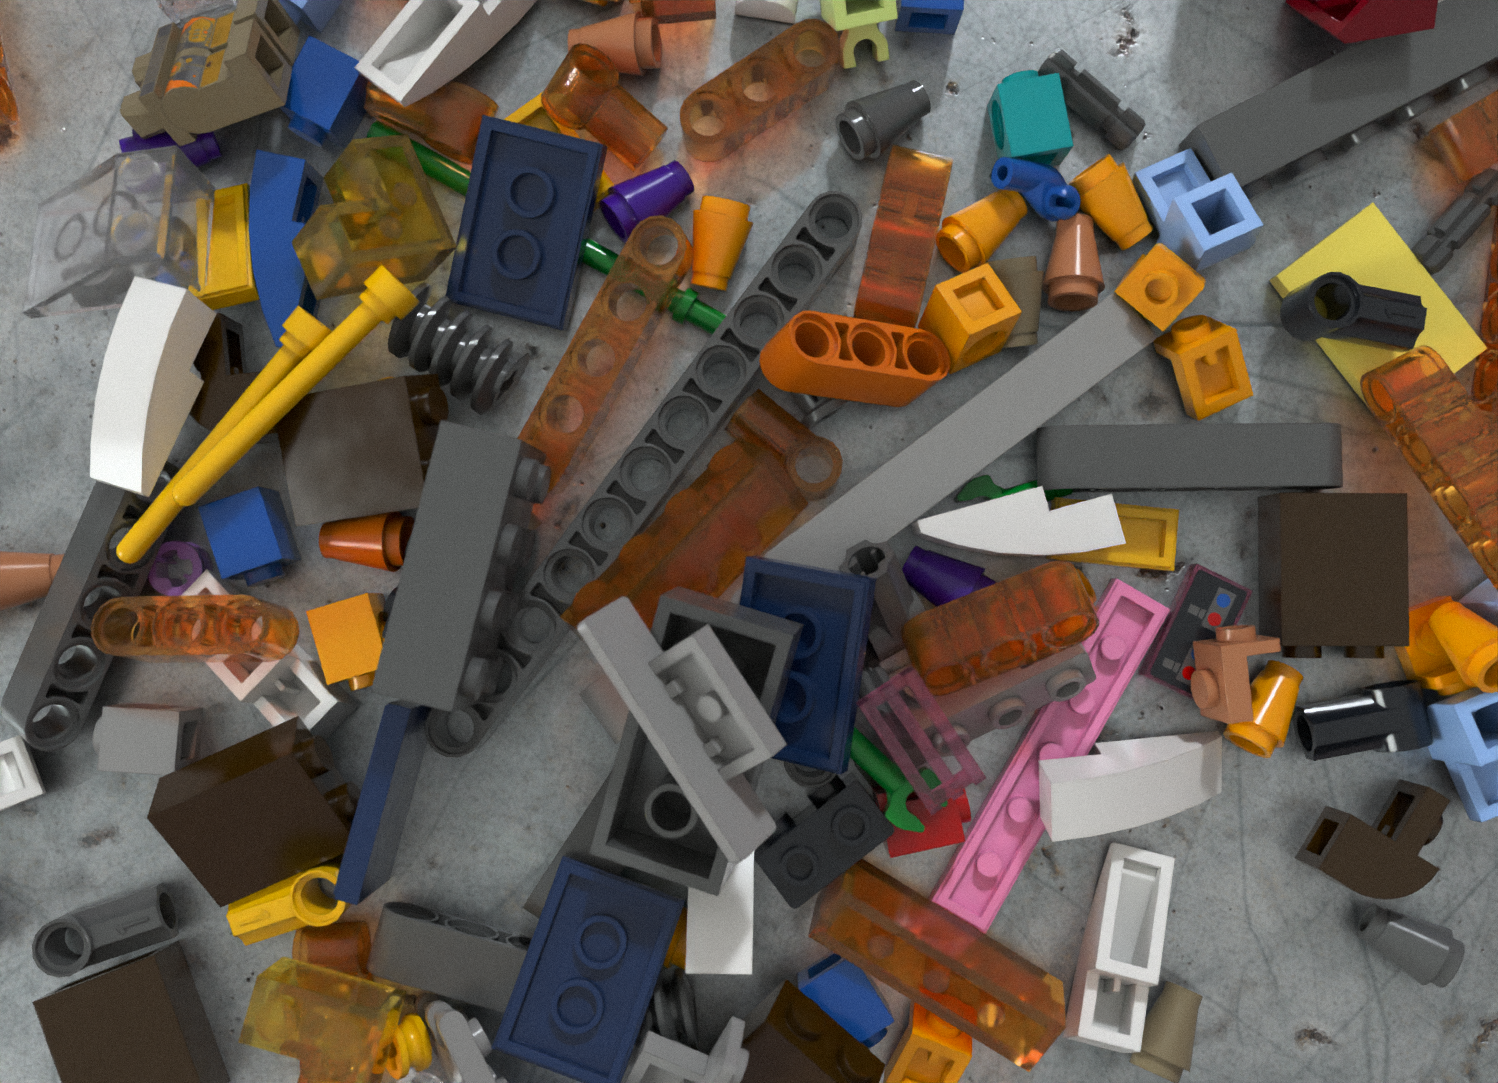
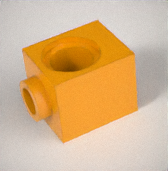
M986 263L935 285L918 328L929 331L942 340L950 355L949 374L951 375L1001 352L1022 311L991 266Z
M365 593L306 611L327 685L348 681L351 692L373 685L384 642L382 632L386 624L383 621V609L386 603L383 593Z

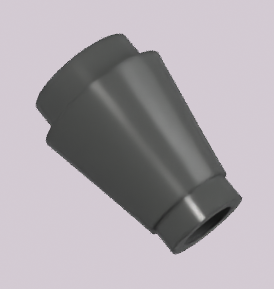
M911 80L906 84L849 101L845 105V111L836 117L838 135L846 150L855 159L862 160L867 156L878 158L919 122L922 117L930 113V100L923 86L919 82Z
M1372 904L1367 908L1357 928V937L1368 942L1371 947L1421 985L1432 983L1440 988L1445 987L1455 977L1463 961L1465 946L1461 941L1453 938L1451 929L1388 908L1384 909L1376 904Z

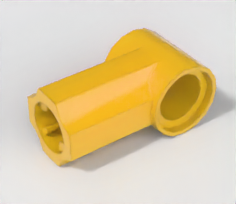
M344 853L228 904L226 917L233 936L240 938L244 945L247 946L308 925L315 927L327 926L338 920L352 904L326 896L319 887L318 878L328 879L336 885Z

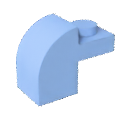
M1191 148L1134 173L1133 185L1143 207L1160 234L1157 243L1164 244L1197 272L1250 249L1263 227L1262 221L1233 173L1231 172L1210 181Z
M1473 687L1431 704L1426 708L1434 742L1428 746L1433 760L1445 762L1469 820L1482 823L1498 816V692L1486 693L1479 688Z

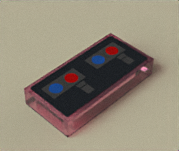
M1197 563L1190 564L1169 607L1171 610L1160 627L1138 675L1194 701L1191 692V676L1196 671L1193 641L1215 639L1216 628L1237 625L1253 590Z

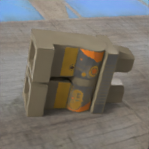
M238 0L236 10L217 18L207 16L194 17L184 24L182 31L175 22L158 28L152 51L135 58L132 73L135 83L140 87V91L124 96L120 113L141 138L148 139L167 132L181 147L196 141L197 134L212 132L284 106L292 74L290 66L294 64L300 30L278 0Z

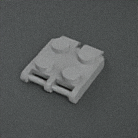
M432 993L421 994L416 999L414 1005L415 1012L421 1017L426 1026L433 1050L449 1083H508L504 1076L497 1078L492 1068L486 1063L484 1058L492 1054L493 1049L485 1031L475 1017L469 1020L462 1008L458 1010L452 1009L449 1004L441 1001Z

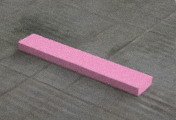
M1112 578L1095 606L1096 611L1089 625L1081 630L1074 643H1082L1095 672L1096 680L1086 685L1081 693L1069 700L1053 701L1036 709L964 835L966 842L959 843L928 897L930 903L983 934H986L1046 829L1040 818L1038 761L1088 755L1171 610L1117 578Z

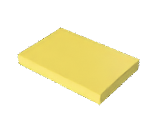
M1374 203L1363 208L1269 280L1283 299L1290 291L1328 272H1341L1349 275L1360 285L1421 296V303L1423 307L1427 308L1425 327L1418 336L1414 348L1410 351L1401 353L1323 337L1315 340L1381 425L1391 423L1487 349L1482 340ZM1315 296V307L1318 313L1323 318H1327V308L1324 302Z

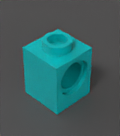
M1025 70L1013 73L1005 77L1001 84H997L987 104L997 159L1010 157L1046 163L1052 166L1060 165L1074 144L1059 73L1039 76L1036 70Z

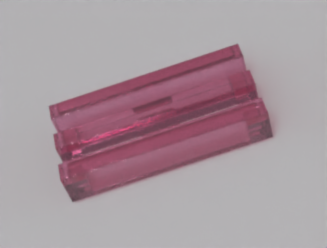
M911 666L856 702L858 708L931 815L941 810V804L952 798L955 800L963 795V789L971 783L976 786L986 779V776L926 685ZM908 686L962 768L955 775H952L898 692ZM883 702H888L941 782L933 790H930L876 707Z

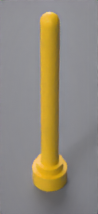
M381 264L363 282L367 287L359 295L363 302L175 484L172 490L175 502L182 506L195 504L381 321L388 325L396 316L400 320L404 319L420 301Z
M299 305L282 324L286 329L279 338L283 343L282 347L119 542L116 554L122 562L128 564L136 563L145 555L184 507L173 499L172 490L175 484L332 332L328 327Z

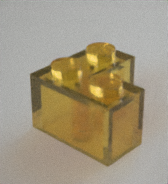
M408 134L352 139L323 177L334 203L320 205L291 242L316 300L363 292L367 288L363 282L381 264L402 284L425 281L457 248Z
M283 956L257 976L238 1042L302 1060L303 1064L297 1083H381L407 991Z

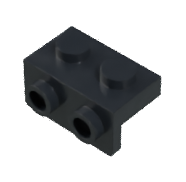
M853 772L843 779L836 774L829 783L822 787L813 788L806 795L812 803L793 818H791L787 811L775 817L773 820L776 824V831L754 851V860L793 909L803 905L889 838L894 832L891 823Z

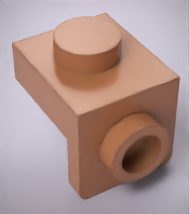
M1255 625L1218 627L1215 629V639L1193 641L1196 671L1191 676L1193 699L1200 708V714L1203 717L1227 724L1254 721L1247 656L1280 652V638L1257 635Z

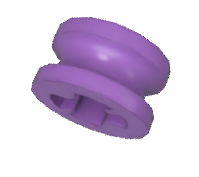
M168 541L161 544L149 572L148 580L151 586L159 593L170 597H180L206 569L213 571V562L209 553L200 545L192 542ZM176 554L180 559L191 560L192 574H183L188 580L185 584H183L181 579L170 578L168 575V565L177 564L173 559Z

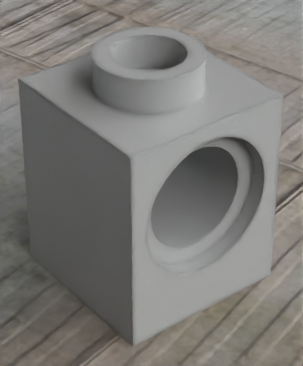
M136 702L103 706L102 716L96 722L93 731V748L98 754L97 771L167 775L199 761L203 707Z

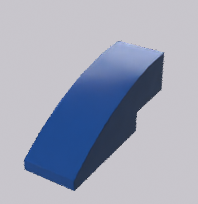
M256 149L249 202V239L252 268L264 317L275 346L281 348L283 343L279 338L286 331L282 324L298 305L317 319L334 241L317 226L313 225L324 178L305 159Z

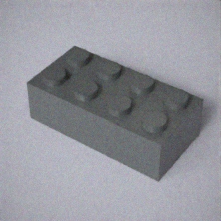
M441 420L371 692L449 712L483 703L485 694L492 695L495 692L503 665V658L495 655L501 630L509 631L511 629L518 609L519 594L511 592L518 566L523 568L527 566L534 546L535 530L528 528L534 503H543L550 484L551 467L544 465L546 453L520 439Z
M680 586L662 594L651 628V634L662 651H667L708 624L775 725L804 624ZM629 709L590 854L719 896L733 871L734 864L728 861ZM764 761L743 772V775L754 791H756Z

